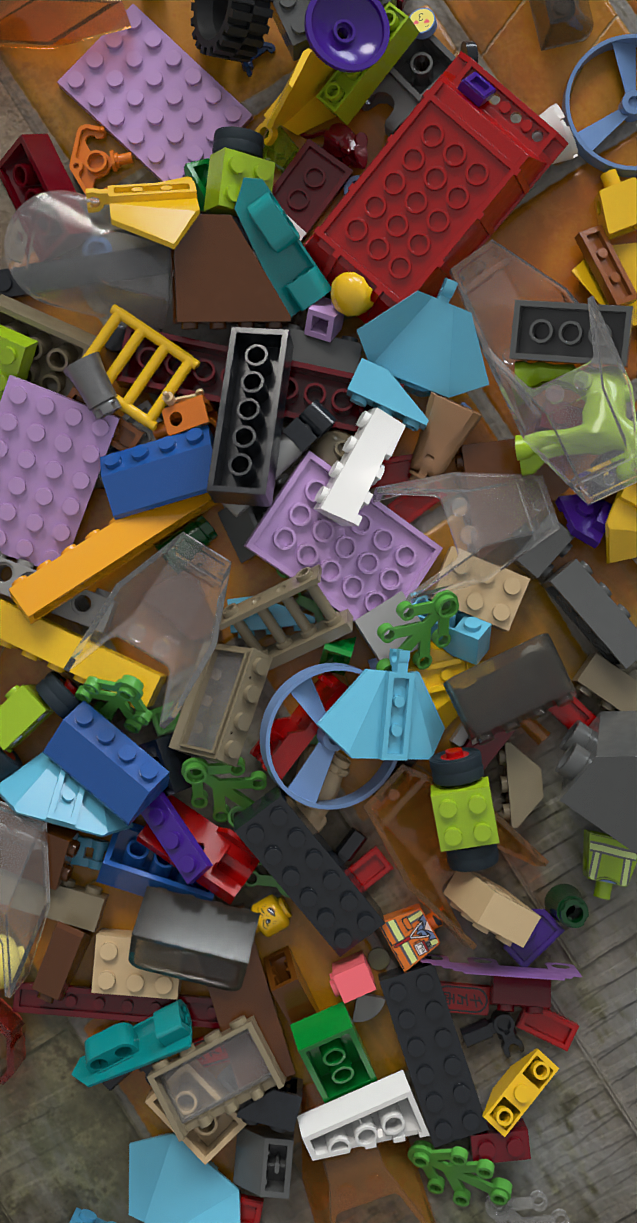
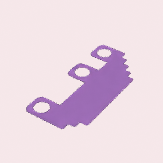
M427 954L420 960L422 963H431L432 965L442 966V968L462 971L464 974L549 980L582 977L574 965L547 962L545 965L548 969L501 966L497 960L491 958L468 957L469 963L450 962L448 956ZM426 956H438V957H442L443 959H442V960H432V959H427V958H425V957H426ZM484 959L491 961V963H479L474 960ZM555 964L566 965V966H569L570 968L562 969V968L553 967V966H551V965H555Z

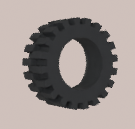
M195 0V2H191V11H194V16L191 18V26L195 27L192 36L194 40H197L196 48L200 50V53L207 56L241 63L251 61V57L255 58L258 54L257 47L262 48L265 42L263 35H268L270 26L267 23L268 19L273 16V10L270 9V6L274 0Z

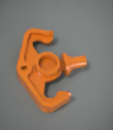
M84 124L78 128L69 164L71 172L85 195L86 189L94 188L96 179L105 177L111 168H113L114 172H118V168H121L122 165L134 163L132 152L118 154V152L110 150V156H108L103 151H90L86 143L88 137L93 136L97 140L107 137V131L104 127ZM97 197L88 199L92 204L99 202Z

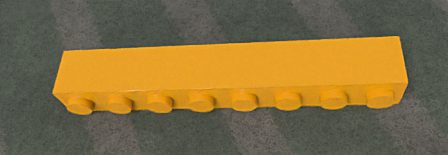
M204 493L117 520L113 518L104 529H96L90 532L85 537V541L77 546L72 544L61 552V556L55 560H47L37 567V571L30 576L24 575L16 579L12 583V587L9 588L11 598L31 625L218 503H214L210 495Z

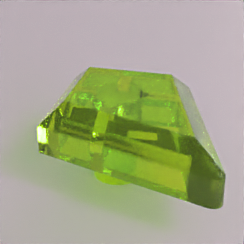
M279 126L277 128L278 137L272 146L264 144L262 159L275 162V168L283 173L298 153L299 148L283 128ZM267 130V134H266V137H265V138L268 137V135H269V130Z

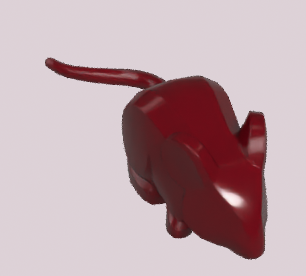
M335 123L327 129H322L312 134H300L305 139L323 136L324 144L322 148L334 157L340 158V161L347 166L352 164L354 168L365 169L367 166L368 138L363 132L355 135L348 126L342 123Z

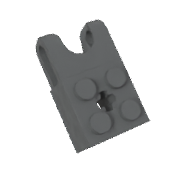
M434 35L426 39L415 38L361 109L369 111L378 104L392 106L394 110L386 119L384 126L385 134L388 137L391 134L393 135L417 106L424 92L433 86L456 57Z

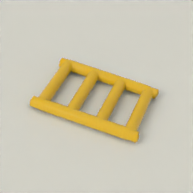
M114 304L110 310L112 315L83 357L95 352L100 353L121 321L134 329V333L106 372L111 384H113L144 338L159 346L124 398L119 395L116 397L122 406L120 408L121 411L143 426L155 431L158 425L156 420L167 406L162 398L163 392H172L174 395L191 369L196 370L201 362L134 315ZM169 353L181 361L182 364L146 414L133 404Z

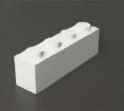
M377 407L368 410V412L365 410L356 423L359 427L354 437L351 435L345 442L342 449L345 452L340 462L336 461L328 474L331 477L326 487L322 486L314 499L317 502L314 510L341 526H359L363 517L358 515L364 505H369L373 496L369 489L371 485H375L381 479L385 471V466L382 465L384 459L387 461L392 456L406 426Z
M403 1070L297 1116L301 1136L312 1161L350 1153L351 1148L377 1147L376 1143L393 1140L394 1143L406 1141L405 1137L416 1134L419 1135V1138L430 1136Z

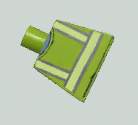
M584 829L583 875L588 879L596 880L593 896L610 900L613 884L624 887L628 886L637 863V854L606 833Z

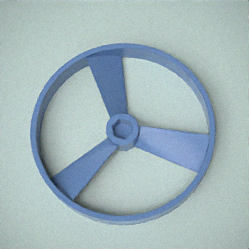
M625 34L609 38L585 53L573 69L562 99V112L565 116L563 120L572 131L578 154L587 163L602 172L616 169L619 177L629 178L637 177V166L613 163L602 158L593 150L623 121L634 122L637 120V34ZM613 49L625 95L617 111L577 132L570 113L569 100L572 82L586 63L597 55Z
M342 663L318 664L293 675L273 695L261 722L260 751L270 777L294 800L317 809H341L365 800L386 782L398 761L384 760L376 774L365 785L351 794L331 800H318L334 753L341 750L332 739L318 728V744L290 786L287 788L279 778L270 753L271 728L279 707L291 693L316 724L326 711L311 677L330 671H350L358 674L363 672V670Z

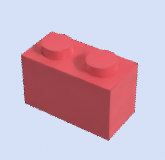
M363 950L332 963V973L329 974L331 980L329 982L335 996L341 995L344 1004L376 990L374 975Z

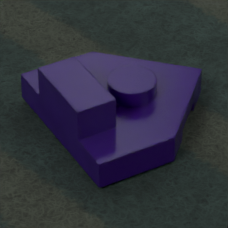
M593 493L559 496L555 504L558 510L563 512L568 522L566 526L570 534L596 548L605 533V523L612 504Z
M532 909L541 918L524 948L515 943H512L511 946L504 944V949L521 967H528L565 931L545 909Z

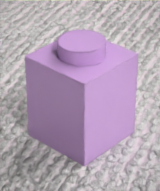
M322 297L308 308L304 334L331 342L342 329L344 315L335 309L331 299Z

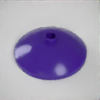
M311 0L307 6L304 27L308 43L316 56L329 67L347 73L361 72L372 67L384 54L389 42L390 25L386 11L379 0ZM337 32H341L345 39H341Z

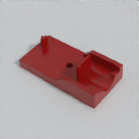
M324 672L321 676H318V680L314 684L326 712L349 688L329 672ZM300 704L291 716L277 718L272 724L270 753L275 771L281 780L317 734L319 728ZM259 739L250 751V754L263 764L261 767L267 771L262 759Z
M169 795L167 798L199 845L204 847L203 851L213 864L196 882L231 905L260 861L233 830L218 827L173 795ZM146 824L137 836V841L176 867L149 825Z

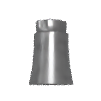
M99 352L89 354L63 370L78 390L89 411L92 410L96 420L104 418L122 407L116 398L118 395L104 369Z

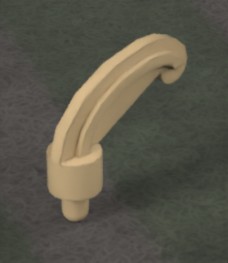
M198 389L195 394L175 397L172 392L164 391L162 398L168 406H172L199 395L204 396V390Z

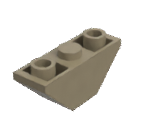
M507 741L497 753L498 764L503 765L504 776L499 778L500 790L506 796V804H502L503 821H508V825L511 828H518L544 797L542 771L538 765L511 742Z

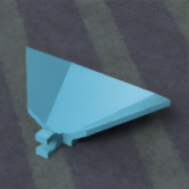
M444 278L437 298L416 291L356 330L367 360L388 369L395 377L447 398L489 385L472 313L449 304L458 285L453 280Z
M390 648L389 660L392 671L365 669L316 723L350 758L429 760L434 755L445 727L418 671L408 672L410 651Z
M43 752L0 782V797L16 814L100 837L133 827V823L129 826L125 824Z
M167 1133L129 1144V1215L144 1223H241L240 1189L218 1171L219 1167L212 1161L205 1165L183 1141H178L175 1133Z

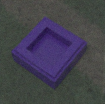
M473 72L463 79L457 88L478 107L490 100L496 92V88L477 72Z

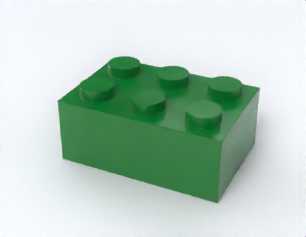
M344 1002L290 1025L298 1052L325 1104L378 1081L369 1055Z

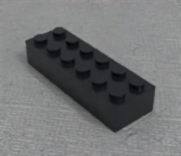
M231 328L207 492L214 503L272 507L294 349L289 330Z
M278 785L233 818L234 832L339 957L386 923L379 905L288 794Z
M418 961L405 972L400 966L379 973V982L434 1148L489 1130L486 1120L482 1117L483 1110L435 965Z

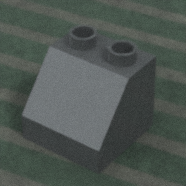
M603 711L597 715L589 726L577 720L567 731L559 745V748L565 752L555 769L558 774L563 776L560 801L637 854V711Z

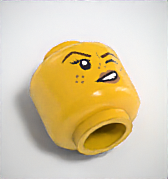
M270 894L252 905V917L248 918L256 934L261 932L266 937H272L289 926V918L292 917V913L282 896L278 898Z

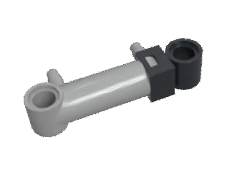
M318 399L312 402L299 417H296L282 431L275 480L301 455L303 456L337 422V419ZM224 504L236 518L250 507L248 505Z

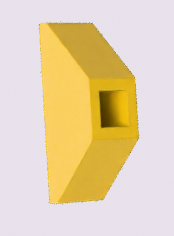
M538 1048L534 1049L511 1065L493 1087L482 1117L500 1134L506 1137L559 1068Z

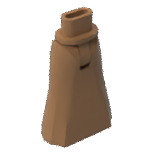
M431 392L428 399L425 416L429 421L425 430H420L411 460L410 468L412 469L409 470L411 476L407 483V486L424 494H427L431 484H436L459 448L482 417L480 413L457 404L455 401L435 392Z

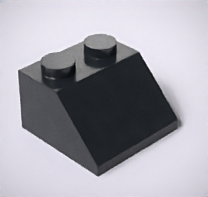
M173 733L138 745L170 772L168 786L163 791L166 796L192 787V784L184 779L181 772L182 764L191 756L169 748Z

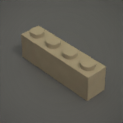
M590 653L572 679L573 682L578 684L576 690L588 698L593 695L601 700L599 705L606 711H637V681L599 654Z
M0 868V904L95 932L100 925L109 894L103 893V888L87 884L86 887L77 885L75 884L76 880L72 878L68 882L63 881L55 891Z

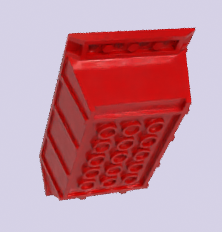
M460 51L433 86L424 92L417 106L397 131L388 137L385 146L357 181L349 186L345 196L321 226H317L314 230L315 233L303 246L330 286H332L336 277L345 272H355L364 277L368 286L373 290L370 295V302H374L367 312L357 316L365 324L416 291L437 298L444 278L455 281L569 143L476 61ZM473 72H477L496 88L493 96H498L500 101L498 104L492 105L488 100L478 107L457 88L463 79ZM514 114L521 116L522 119L519 123H513L510 120ZM534 133H541L543 139L535 142L532 139Z

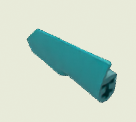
M244 177L234 209L263 270L292 317L300 310H305L331 291V286L299 240L300 235L264 180Z
M179 999L155 1011L152 1017L134 1026L125 1022L118 1023L89 1037L84 1042L85 1055L80 1057L71 1075L89 1088L189 1049L192 1044V1022L186 1004Z

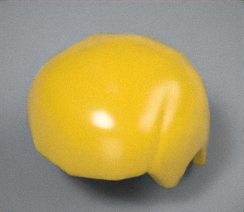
M345 272L336 277L332 283L331 301L335 309L345 316H359L373 306L374 302H370V295L373 290L368 286L364 277L355 272Z

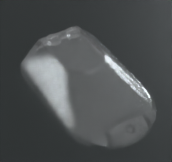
M64 190L43 192L30 198L17 209L7 226L4 252L9 271L24 292L41 303L106 320L112 315L110 313L111 307L116 304L154 330L162 332L172 298L169 247L111 225L109 204L104 205L103 209L99 212L88 213L87 203L96 204L99 202V199L95 197L86 199V195Z

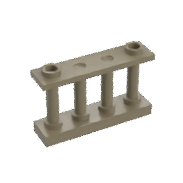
M318 564L312 568L305 567L298 571L295 576L238 604H229L221 612L218 627L220 630H223L233 625L249 648H256L273 657L269 668L271 670L351 633L353 630V616L348 609L342 612L334 611L318 586V583L321 582L322 567ZM307 589L325 616V620L316 624H310L293 598V595ZM282 601L301 630L291 636L286 635L268 607ZM258 613L277 642L268 647L261 646L243 619Z

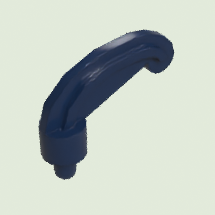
M264 42L262 48L257 47L258 54L255 58L251 57V61L241 63L243 71L247 73L248 77L252 76V70L254 69L252 61L266 51L271 54L275 52L276 48L272 43Z

